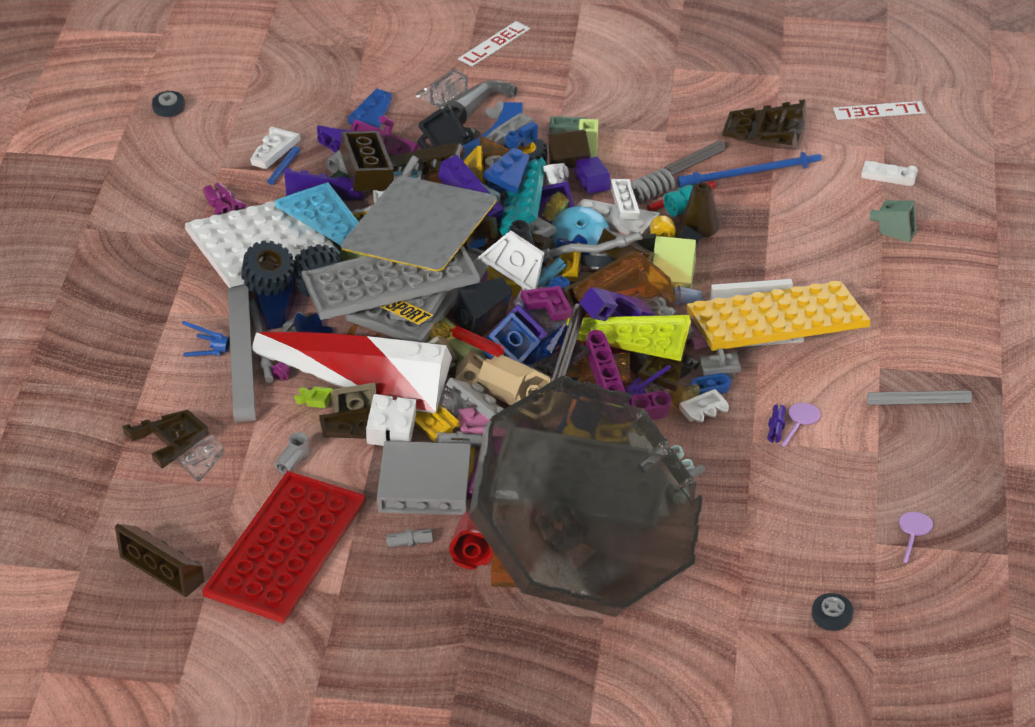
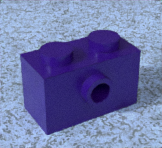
M598 156L576 160V168H574L575 178L580 181L581 187H584L588 194L610 190V173Z

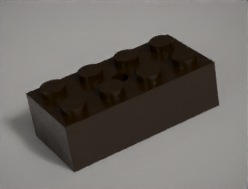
M379 131L341 132L340 153L353 190L359 192L367 190L385 191L393 182L394 169Z

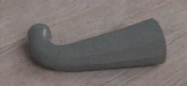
M498 80L484 81L447 101L444 107L449 104L461 124H464L490 94L498 93L505 95L507 98H512L517 95L518 88L514 83Z

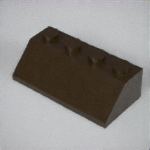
M117 524L115 526L120 558L184 597L189 596L205 582L203 566L198 561H193L185 556L183 552L173 549L165 541L158 540L148 531H144L137 526Z

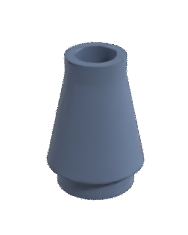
M678 285L672 288L671 301L677 305L702 301V291Z

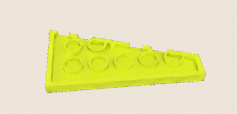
M690 315L609 317L605 322L587 317L582 320L577 340L586 341L590 331L600 330L606 335L610 347L681 361L691 319ZM568 318V320H567V323H566V326H565V330H564L565 333H566V330H567V327H568L570 318Z

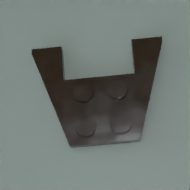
M188 409L161 416L162 420L151 422L147 419L141 421V425L131 427L130 424L122 426L124 434L132 441L154 433L167 445L151 453L153 461L160 468L169 465L209 435L208 427Z

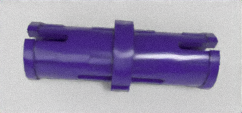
M778 404L773 406L772 417L768 422L769 433L767 439L771 443H773L775 436V443L781 441V433L785 428L784 416L786 407L780 404L779 410Z

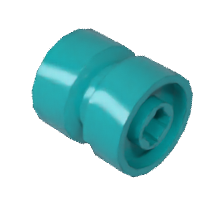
M689 184L679 188L677 191L664 194L663 202L669 215L676 217L684 213L693 187Z

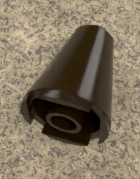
M701 182L692 187L681 218V224L687 225L698 234L706 235V237L717 233L720 222L712 188L710 185Z

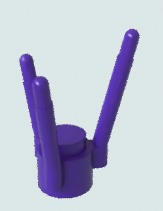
M666 366L641 384L639 383L642 379L637 378L632 384L625 387L626 395L633 396L646 393L644 387L668 371L671 366Z

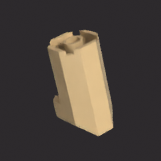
M505 355L494 356L491 360L487 358L477 377V382L481 383L487 395L518 408V410L541 419L564 414L571 400L563 384L560 390H551L549 383L552 376Z

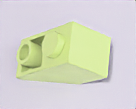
M580 119L579 130H586L591 154L590 158L597 157L598 120Z

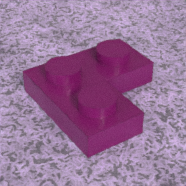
M560 286L521 291L520 297L526 310L546 308L552 321L566 320L571 317V307Z

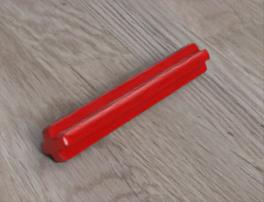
M456 326L451 329L452 337L493 356L499 357L505 352L502 345L462 327Z

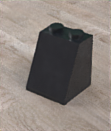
M503 277L458 288L453 316L459 327L483 337L506 316L507 309L509 308V299L512 295L511 287L509 284H506Z

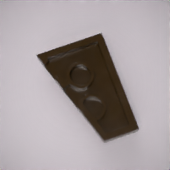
M686 343L681 361L651 355L638 372V378L645 381L670 365L671 368L651 383L677 392Z

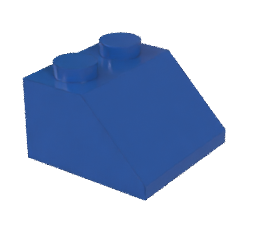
M512 312L486 337V339L504 347L503 351L505 352L503 355L521 363L541 342ZM483 351L490 359L494 357L491 354Z

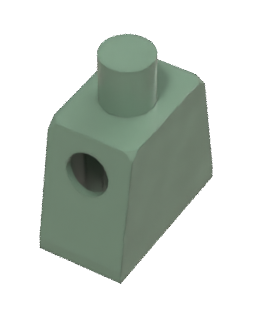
M887 200L879 210H871L870 221L879 222L881 234L910 242L917 232L915 201Z

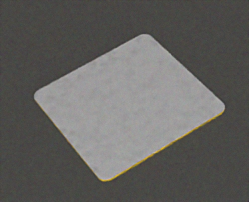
M399 176L393 180L341 243V248L345 251L432 271H441L490 211L497 198L493 194L407 176Z

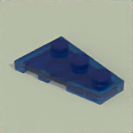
M564 323L541 340L522 362L525 365H531L551 355L557 346L560 347L562 345L568 326Z

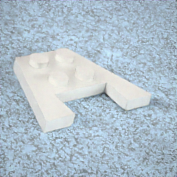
M509 231L472 261L480 275V280L488 267L492 266L522 287L521 291L537 289L544 252L514 232ZM521 291L513 302L515 305L519 302L523 303L520 297Z

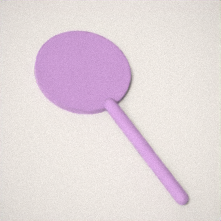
M796 403L790 407L789 416L796 424L783 441L782 446L785 447L800 424L810 425L819 421L821 412L816 406L809 403Z
M908 512L900 517L899 525L901 529L911 534L903 560L904 563L908 562L915 536L926 535L933 528L932 520L923 513Z

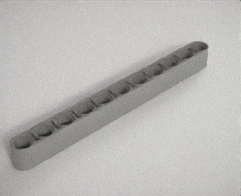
M242 284L231 288L228 287L234 423L256 421L249 286Z

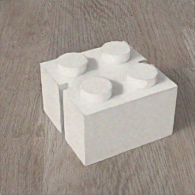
M374 394L366 427L367 444L384 446V441H387L386 430H390V441L411 442L416 419V400L397 397V400H393L392 396Z

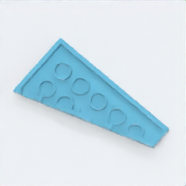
M328 182L274 200L275 207L339 245L359 223Z

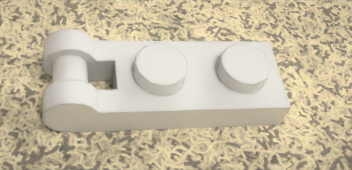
M865 161L861 178L913 186L918 169L915 166L906 168L877 163L875 161Z
M565 163L543 166V170L547 175L546 185L568 182L569 171Z

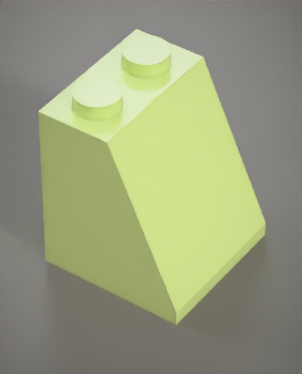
M656 236L655 255L651 272V288H655L658 291L672 290L673 287L678 285L691 288L696 260V240Z

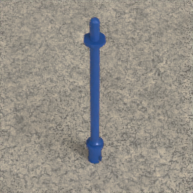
M801 152L798 158L707 174H700L697 171L691 175L677 176L678 188L689 184L694 186L701 182L801 165L805 169L808 167V163L821 161L823 156L821 154L807 156L805 152Z

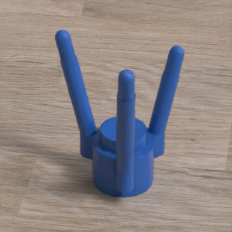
M182 321L183 325L208 334H197V337L209 340L210 348H213V350L185 352L183 356H220L221 352L227 353L230 344L229 336H223L222 333H216L198 325Z

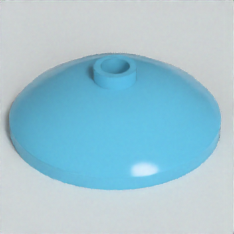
M583 206L570 207L561 211L554 218L552 225L556 227V234L552 235L551 238L556 248L571 243L597 245L603 228L609 229L606 219L594 209ZM581 252V258L583 255H591V253Z

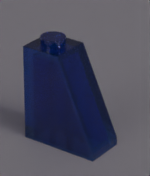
M294 277L291 278L290 284L285 288V291H279L278 295H273V293H270V296H265L264 293L259 295L255 291L257 304L266 331L282 328L283 324L289 320L296 296Z

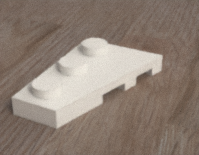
M270 127L269 135L264 136L263 144L257 147L250 158L251 164L267 169L301 141L300 134Z

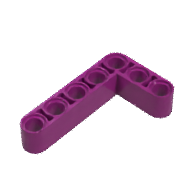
M600 330L590 331L587 335L585 352L610 423L636 421L640 423L665 418L671 403L670 395L664 391H656L627 396L606 335Z

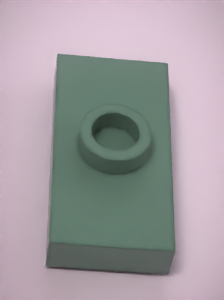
M550 116L549 133L579 130L580 119L588 118Z

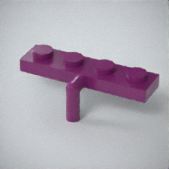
M380 116L379 122L386 125L384 130L356 119L350 130L353 132L379 131L386 151L392 155L417 151L419 147L414 142L391 134L394 121L385 116Z

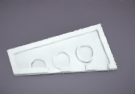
M582 199L577 205L596 210L606 219L609 229L626 235L639 231L642 235H646L650 231L651 221L655 217L660 216L658 212L639 209V220L624 221L619 218L615 204Z

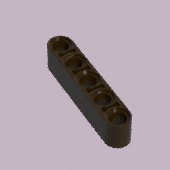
M451 143L389 156L394 172H401L411 157L415 156L419 161L412 171H422V175L439 172L442 161L458 155L463 160L465 149L459 143Z

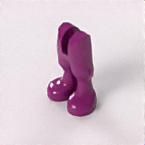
M220 182L215 183V190L211 185L203 188L208 204L215 208L213 215H221L233 210L238 211L247 208L245 203L235 199V195Z

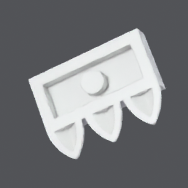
M714 389L679 403V410L690 422L702 423L705 416L716 417L717 411L727 413L729 405L719 392Z

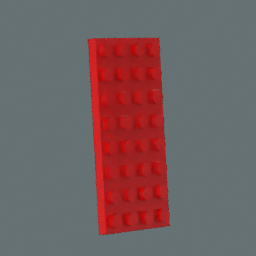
M287 470L202 589L203 597L284 624L366 503V495Z

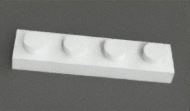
M610 179V188L619 218L624 221L639 220L640 211L630 179Z

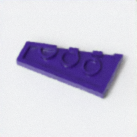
M284 167L286 196L328 182L342 201L364 200V192L354 191L351 181L347 177L338 176L337 178H332L328 174L320 173V175L309 174V171L301 170L296 172L291 171V168Z

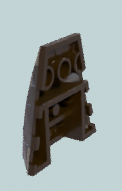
M806 99L799 100L798 104L790 105V102H785L780 107L771 108V105H766L761 110L748 108L730 111L722 134L724 137L754 145L799 150L805 131Z

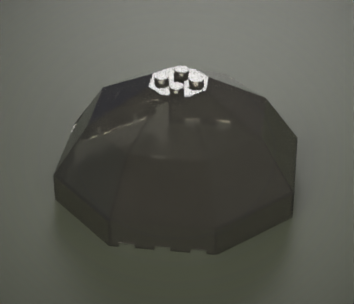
M562 375L493 415L484 426L469 516L521 593L617 617L686 572L695 564L696 555L694 553L695 545L698 541V521L703 497L698 495L695 498L696 482L694 476L690 475L674 452L675 449L670 448L668 439H665L648 415L649 412L626 405L631 399L629 393L603 389L600 385L586 381L584 383L571 380V377ZM661 449L664 454L645 471L640 464ZM555 521L563 523L562 530L555 527Z

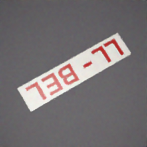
M515 21L458 59L470 66H474L530 28Z
M921 101L833 108L837 120L926 113Z

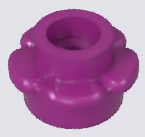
M278 362L277 365L272 366V374L276 379L280 381L289 379L291 370L286 364Z

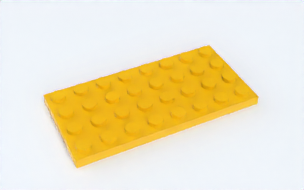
M830 281L824 284L814 283L804 287L794 286L790 289H774L770 292H755L750 295H735L729 298H715L714 300L695 301L694 303L687 304V312L712 351L720 348L728 349L870 327L869 317L841 281Z

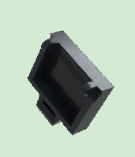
M449 104L419 122L418 127L424 133L417 141L421 149L430 148L425 141L427 138L432 143V147L451 143L465 145L473 141Z

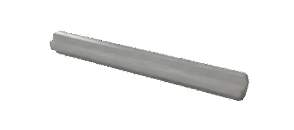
M969 390L869 392L866 399L868 405L970 403L972 401V393Z

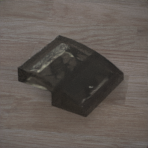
M580 342L575 343L568 368L591 353ZM561 346L537 362L538 368L542 372L552 376Z

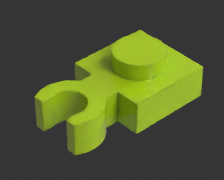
M301 387L298 389L300 395H295L294 398L297 404L306 403L308 407L326 408L331 401L330 390L333 388L313 387L312 390H308L305 387Z

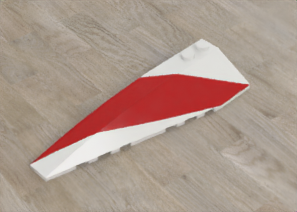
M256 332L251 351L255 354L273 361H280L289 367L298 368L306 374L316 375L317 378L342 388L375 383L377 395L392 396L393 400H397V397L415 399L416 411L428 413L437 412L452 360L446 345L332 333Z

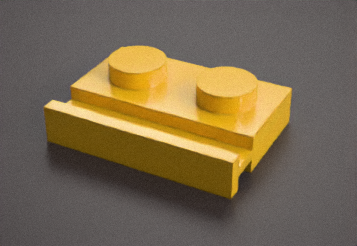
M440 403L436 413L416 411L415 425L435 443H437L438 432L452 433L455 427H460L459 420Z

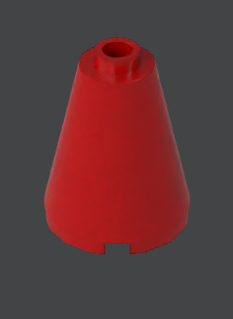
M468 511L460 517L449 545V552L456 565L465 569H476V566L487 565L493 558L495 550L493 540L480 514Z

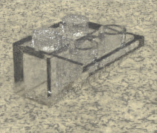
M453 69L416 93V97L438 108H444L447 101L468 90L467 75Z

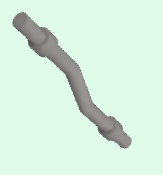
M639 231L627 236L623 234L617 236L614 240L598 245L571 243L552 250L545 249L542 250L544 252L543 262L550 261L553 257L569 252L600 253L615 247L622 248L628 246L631 242L641 240L643 238L642 233Z

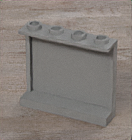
M384 441L377 493L378 513L463 515L467 511L466 498L469 464L471 461V444Z

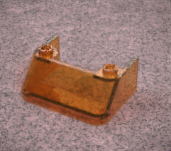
M639 251L628 252L578 282L573 288L578 303L591 287L631 297L639 293L644 298H653L661 293L671 303L675 302L671 278ZM585 311L586 317H591V316L588 314V312Z

